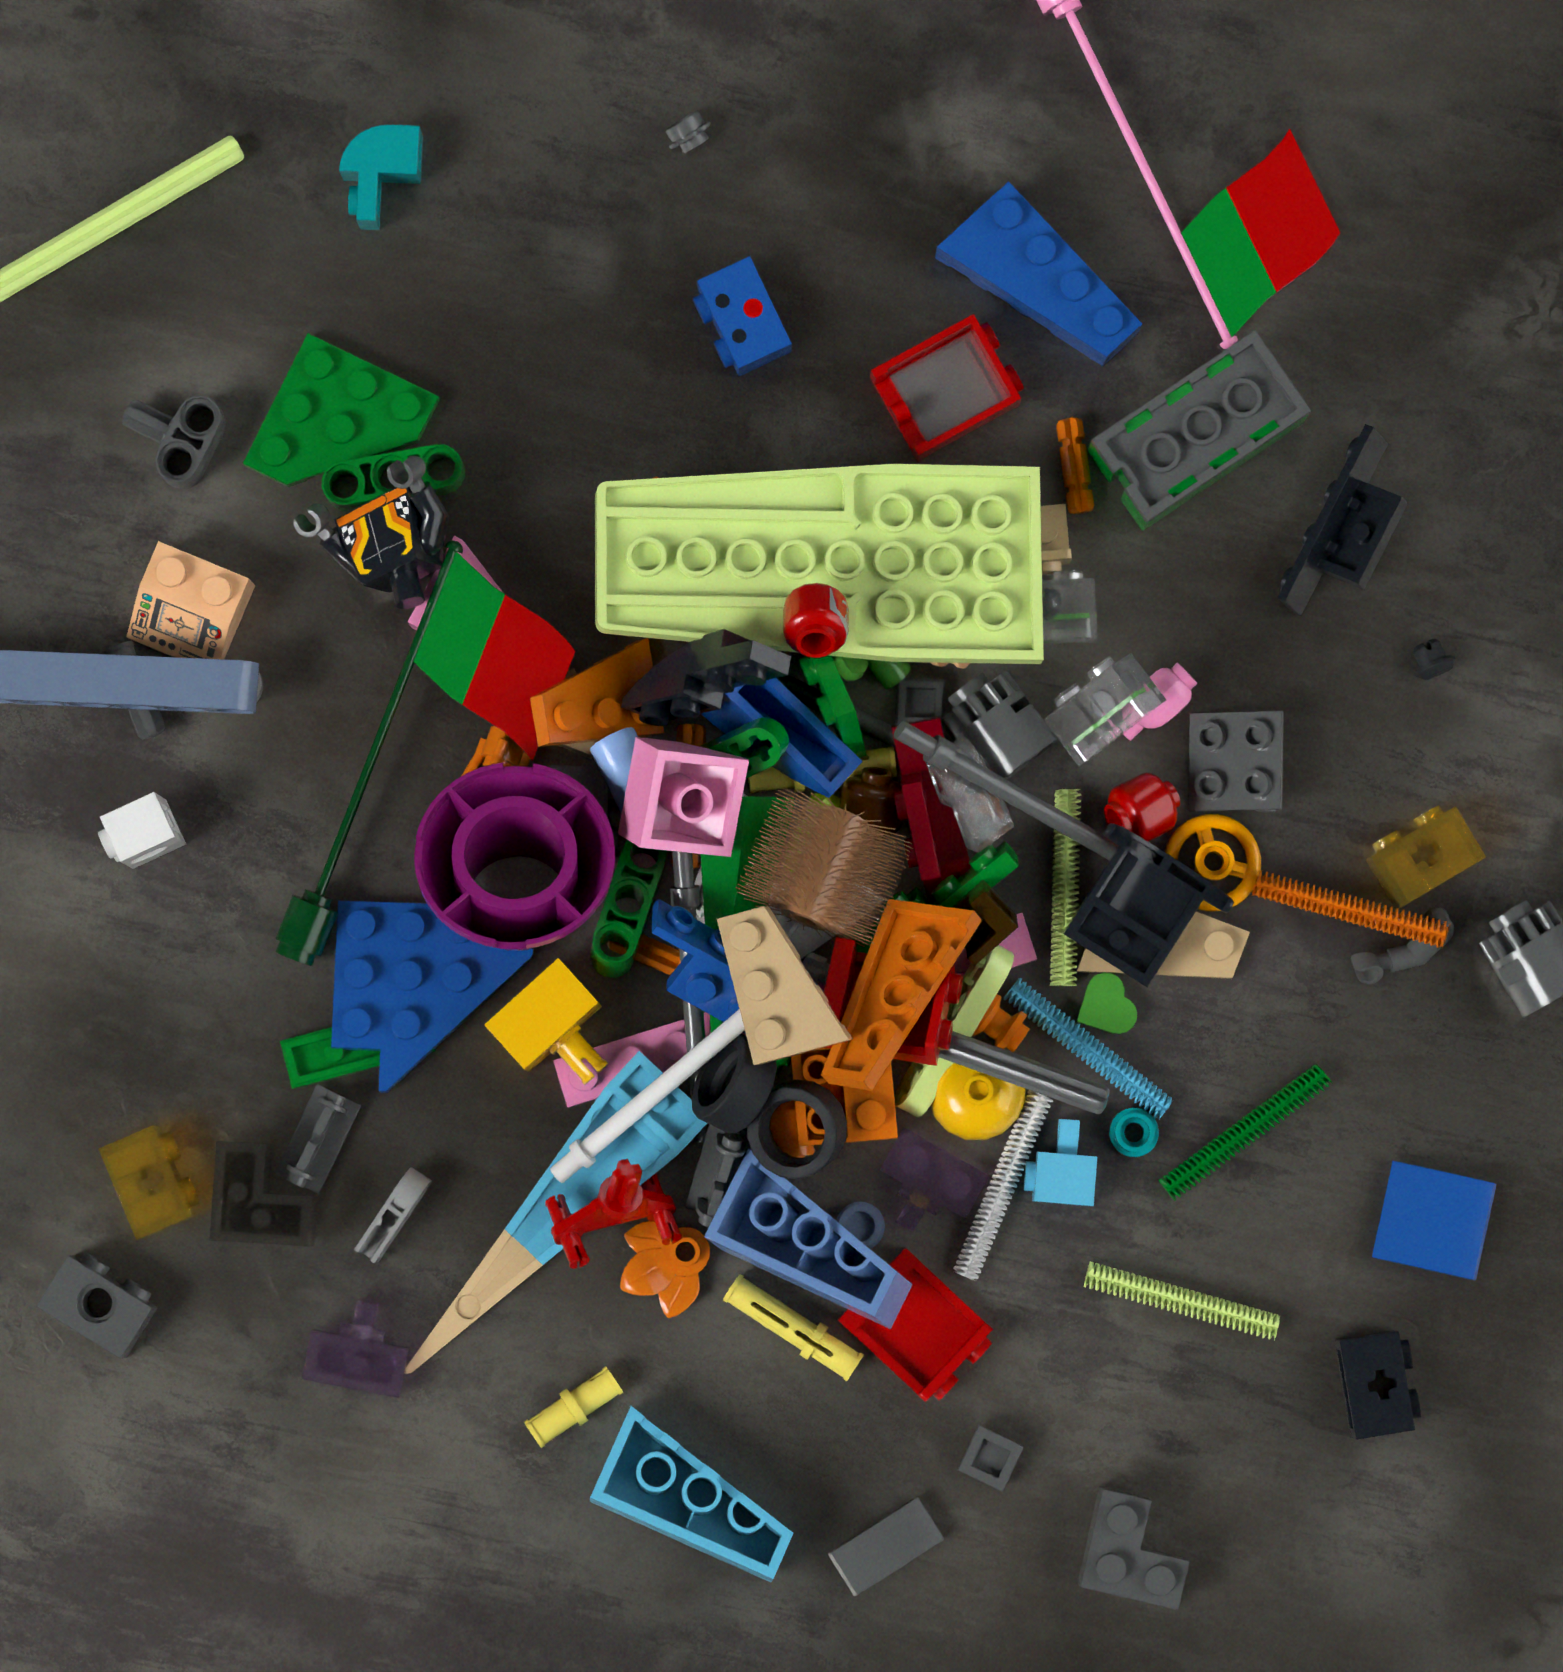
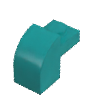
M379 125L371 127L358 134L346 147L340 161L339 172L343 181H358V186L349 187L348 213L349 215H356V221L360 229L380 230L382 182L421 184L423 135L420 126Z

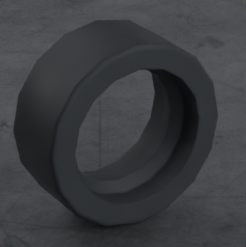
M740 1034L701 1067L693 1089L692 1111L698 1119L726 1133H737L743 1130L757 1117L768 1099L777 1071L776 1060L754 1065L747 1037Z
M792 1080L771 1089L761 1111L747 1127V1138L752 1153L761 1165L779 1177L801 1179L815 1175L839 1156L847 1134V1120L840 1102L830 1090L813 1081ZM792 1100L801 1101L811 1106L821 1118L825 1130L824 1140L820 1149L813 1155L804 1158L792 1157L783 1152L774 1141L770 1130V1119L775 1109L782 1103Z

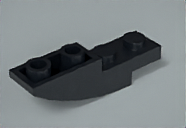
M726 629L706 634L702 639L687 643L656 664L622 698L621 708L638 714L641 722L654 726H665L669 720L678 718L696 719L700 713L721 709L723 693H731L735 687L744 685L761 686L766 684V680L787 676L791 656L757 641L746 639Z

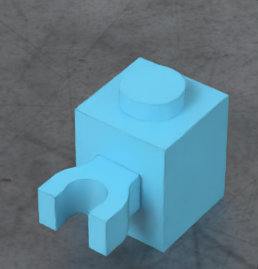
M1058 1119L1056 1153L1036 1152L1035 1162L1026 1161L1024 1191H1033L1032 1201L1094 1206L1097 1157L1077 1155L1080 1120Z

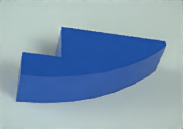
M777 678L766 680V684L761 686L744 685L735 687L733 692L723 693L721 709L700 713L725 734L758 718L766 717L776 720L785 728L789 737V745L785 753L772 767L828 798L863 762ZM757 738L747 750L752 753L754 749L760 746L767 745L770 748L772 744L768 739L760 741Z

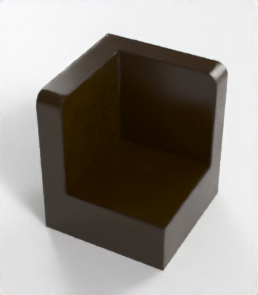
M984 880L978 883L952 907L973 910L982 920L964 947L967 959L973 965L979 963L1018 928L1017 915Z

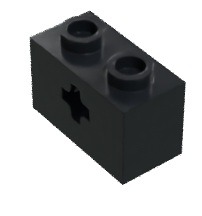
M1394 1330L1335 1339L1351 1438L1357 1440L1414 1431L1413 1419L1421 1418V1409L1416 1388L1408 1389L1405 1370L1413 1368L1408 1339L1400 1340L1399 1331ZM1376 1370H1380L1381 1376L1391 1379V1386L1384 1388V1397L1379 1398L1378 1392L1368 1389V1382L1375 1380Z

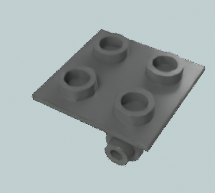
M1283 711L1190 713L1188 811L1256 810V812H1276V810L1282 809Z

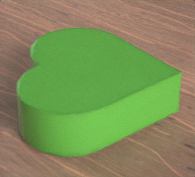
M1103 972L1097 974L1089 981L1076 1023L1112 1034L1126 1033L1133 1028L1137 1021V1010L1132 1001L1124 997L1125 988L1118 976Z

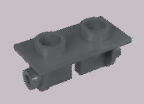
M317 1084L276 1168L275 1174L297 1186L320 1194L362 1105Z
M710 1124L708 1126L685 1203V1208L696 1211L700 1216L699 1223L709 1228L748 1148L751 1150L747 1138V1129L737 1133H726Z

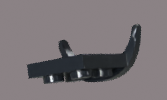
M1110 823L1103 835L1118 845L1063 934L1148 987L1202 901L1204 900L1224 913L1230 911L1234 901L1221 889L1169 854L1126 828Z

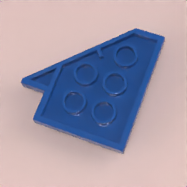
M338 901L331 1048L380 1051L378 1091L380 1093H388L423 1061L433 1049H436L533 959L534 948L512 951L473 942L446 926L434 914L429 905L425 903Z

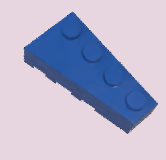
M1009 181L936 248L935 258L964 274L970 278L971 282L985 291L988 290L1010 304L1014 310L1049 329L1050 333L1101 366L1108 363L1139 334L1142 323Z

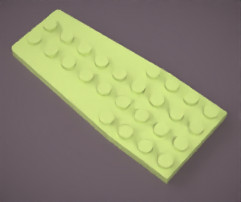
M881 464L602 482L597 487L595 493L596 628L604 634L686 642L702 639L706 634L726 629L778 651L796 652L786 643L783 633V608L786 598L794 589L804 584L822 583L838 589L845 596L849 608V632L846 642L838 651L829 654V656L890 662L1041 664L1044 660L1040 467Z

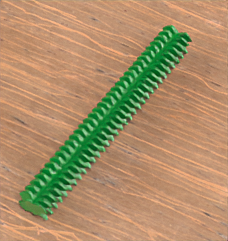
M1317 1064L1311 1066V1069H1307L1301 1076L1296 1077V1080H1292L1286 1087L1277 1091V1095H1272V1098L1267 1099V1102H1263L1262 1105L1257 1106V1109L1252 1110V1113L1250 1112L1247 1116L1242 1117V1120H1238L1237 1124L1235 1123L1227 1131H1223V1135H1218L1217 1138L1212 1140L1213 1142L1207 1143L1208 1146H1203V1150H1198V1153L1193 1154V1157H1188V1161H1183V1164H1179L1178 1168L1173 1169V1172L1170 1171L1168 1175H1164L1163 1179L1158 1180L1169 1196L1176 1201L1175 1195L1180 1198V1191L1185 1194V1188L1191 1190L1190 1184L1195 1187V1180L1199 1183L1201 1182L1200 1176L1206 1179L1204 1173L1210 1176V1169L1214 1172L1216 1171L1215 1165L1220 1168L1219 1162L1226 1164L1224 1159L1226 1158L1230 1161L1229 1155L1235 1157L1234 1151L1241 1153L1239 1147L1245 1150L1244 1144L1250 1146L1249 1140L1255 1142L1254 1136L1259 1139V1133L1265 1135L1264 1129L1270 1131L1269 1125L1274 1128V1121L1280 1124L1278 1118L1284 1121V1114L1289 1117V1110L1292 1113L1295 1112L1293 1107L1299 1110V1103L1304 1106L1303 1100L1309 1102L1308 1096L1315 1098L1313 1092L1319 1095L1318 1089L1324 1091L1323 1085L1330 1087L1328 1081L1331 1083L1332 1081Z

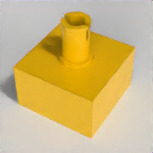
M559 958L484 1024L522 1068L528 1072L534 1069L550 1053L554 1054L557 1052L580 1077L581 1082L586 1085L595 1075L582 1062L583 1059H587L599 1073L609 1064L606 1060L602 1059L579 1033L581 1030L580 1026L602 1006Z

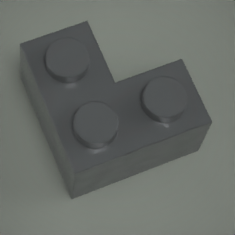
M1099 1486L1078 1585L1081 1588L1179 1610L1189 1560L1185 1557L1141 1547L1152 1500L1148 1497Z

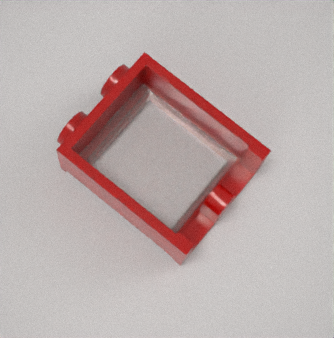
M974 314L871 370L870 379L917 462L1020 406L1021 397L1019 392L1024 390V386L1011 364L1003 367L994 351L1000 348V344L988 322L980 325Z

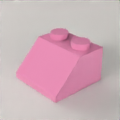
M635 737L618 834L640 848L731 857L749 760L683 742Z

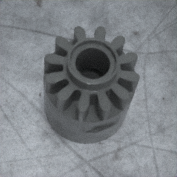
M1008 671L999 674L991 682L984 673L970 680L948 698L954 708L941 720L942 726L965 756L1007 780L1035 760L1058 740L1057 736Z
M1525 900L1488 922L1494 934L1481 941L1479 945L1522 1017L1532 1014L1563 996V920L1551 901L1533 910L1529 902Z

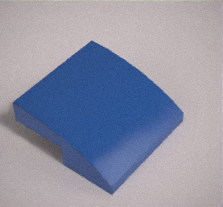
M1392 1161L1372 1257L1476 1281L1497 1184Z

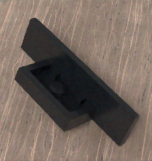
M1365 424L1360 436L1354 438L1350 443L1346 453V463L1338 479L1334 480L1327 488L1324 496V507L1318 519L1307 528L1302 540V550L1294 566L1288 568L1282 577L1280 593L1277 598L1290 611L1299 616L1302 615L1323 573L1365 590L1408 505L1403 497L1369 484L1388 446L1386 440L1370 425Z

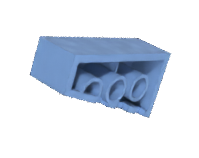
M749 1148L704 1236L721 1250L889 1329L892 1328L913 1285L787 1179L765 1169Z

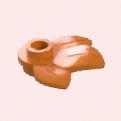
M646 1221L635 1225L624 1234L627 1243L637 1254L630 1259L624 1268L620 1288L626 1293L639 1296L658 1294L665 1316L671 1318L684 1312L697 1298L700 1291L698 1273L704 1269L709 1261L710 1245L700 1231L691 1227H680L679 1231L682 1234V1238L674 1244L669 1239L670 1244L663 1245L655 1222ZM682 1242H689L695 1248V1255L690 1261H681L676 1255V1248Z

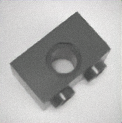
M86 1252L81 1259L75 1255L67 1256L36 1307L119 1359L127 1358L158 1308L148 1301L152 1293L128 1278L123 1285L106 1275L110 1267ZM98 1288L106 1290L112 1298L111 1310L103 1317L94 1315L88 1306L90 1294Z

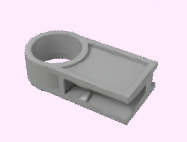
M410 1167L354 1250L368 1256L373 1263H379L422 1199L432 1180Z

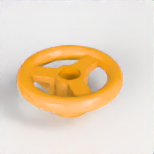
M1204 814L1187 820L1173 832L1164 852L1178 860L1182 845L1191 835L1196 833L1200 848L1194 857V871L1209 881H1218L1228 875L1241 878L1240 884L1234 890L1227 893L1234 901L1232 907L1238 905L1253 891L1257 876L1261 871V855L1255 838L1243 824L1225 815ZM1211 828L1221 829L1232 834L1241 843L1246 854L1247 864L1235 861L1234 854L1228 845L1220 841H1214ZM1215 853L1221 858L1222 865L1219 870L1211 871L1205 866L1204 859L1207 854ZM1204 900L1198 908L1203 911H1221Z

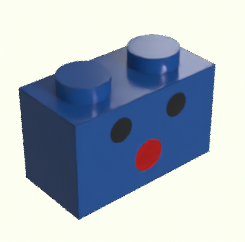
M750 256L697 280V288L700 295L693 297V301L703 323L707 324L713 321L720 339L713 341L725 368L734 365L738 376H741L792 352V343Z

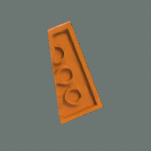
M888 899L887 908L884 909L882 914L884 916L881 917L879 922L882 925L879 924L876 931L878 932L875 933L877 936L874 935L872 940L874 943H871L841 1024H844L853 1040L832 1045L821 1076L829 1084L873 1090L982 921L975 911Z

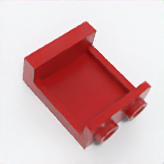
M836 937L824 994L829 1001L827 1003L841 1023L867 953L857 952L855 940ZM954 964L893 1059L937 1066L940 1049L949 1050L953 1032V1020H947L950 1003H959L963 980L962 975L955 973Z
M905 1247L889 1265L913 1285L892 1328L889 1329L848 1309L840 1316L838 1321L904 1381L922 1400L926 1402L933 1395L940 1401L958 1382L959 1379L953 1372L963 1361L967 1359L971 1364H974L993 1344L987 1338L993 1329Z

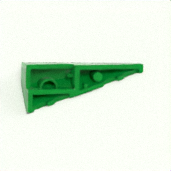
M742 796L731 857L701 854L705 925L716 930L719 929L717 922L719 918L759 908L756 906H767L750 900L766 902L738 893L741 892L759 898L740 890L743 889L753 893L738 884L744 886L746 884L743 881L756 885V883L747 880H752L753 878L765 882L762 879L751 878L745 875V873L751 875L755 873L761 874L746 865L756 867L753 865V863L764 866L757 862L760 859L753 856V854L761 857L763 856L760 853L768 856L770 854L755 847L766 849L758 843L772 847L767 844L770 841L762 838L761 835L771 838L770 835L765 833L778 836L765 830H774L765 824L781 829L779 826L770 823L776 824L778 822L768 817L779 819L775 816L778 815L787 818L775 812L776 810L783 812L775 806L789 810L782 806L788 804L776 799L780 798L789 801L785 797ZM771 840L779 845H783L777 841ZM768 848V849H770V850H772V851H774V852L780 853V852H778V851H776V850H773V849H771V848ZM769 852V853H771V854H773V855H775V856H777V857H780V856H778V855L775 854V853ZM761 858V859H763V860H765V861H767V862H769V863L775 864V863H773L772 861H769V860H766V859H764V858ZM760 867V868H762V869H764V870H766V871L772 872L771 870H768V869H766V868ZM759 870V871H761V872H763V873H765V874H767V875H770L769 873H767V872H765V871ZM750 885V886H752V887H754V888H756V889H759V890L764 891V890L761 889V888H758V887H755V886H753V885ZM749 888V889H751V890H753V891H755V892H757V893L762 894L761 892H759V891H757V890H755V889ZM710 1015L711 1032H713L723 1021Z

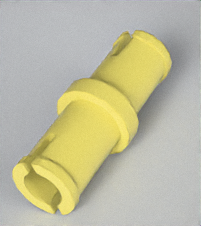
M605 1366L600 1372L569 1392L566 1388L560 1392L561 1398L531 1419L524 1421V1424L539 1446L543 1448L545 1444L577 1422L580 1426L588 1422L586 1416L624 1392Z

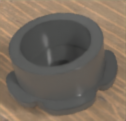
M698 110L677 121L665 130L672 142L668 145L669 148L674 149L680 146L683 152L686 153L702 144L709 138L705 130L710 127V121L705 122Z

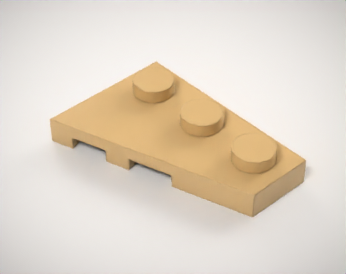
M762 906L717 919L754 1065L853 1040L844 1024L839 1022L827 1003L829 1001L820 986L816 985L800 960L801 956L769 906Z
M1195 912L1156 975L1232 979L1250 932ZM1086 948L1076 971L1125 974Z

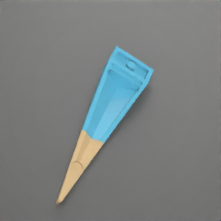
M638 1051L603 1089L407 1365L405 1374L415 1371L563 1249L562 1245L555 1243L551 1234V1228L554 1224L548 1208L545 1206V1201L555 1195L557 1201V1195L563 1194L572 1215L597 1198L602 1182L612 1175V1172L616 1170L618 1161L622 1159H628L631 1165H640L642 1176L639 1185H642L675 1158L707 1124L696 1117L692 1111V1099L677 1087L595 1156L596 1162L591 1167L585 1168L583 1166L564 1183L559 1182L554 1177L550 1168L570 1152V1144L576 1139L583 1141L663 1074L643 1053Z

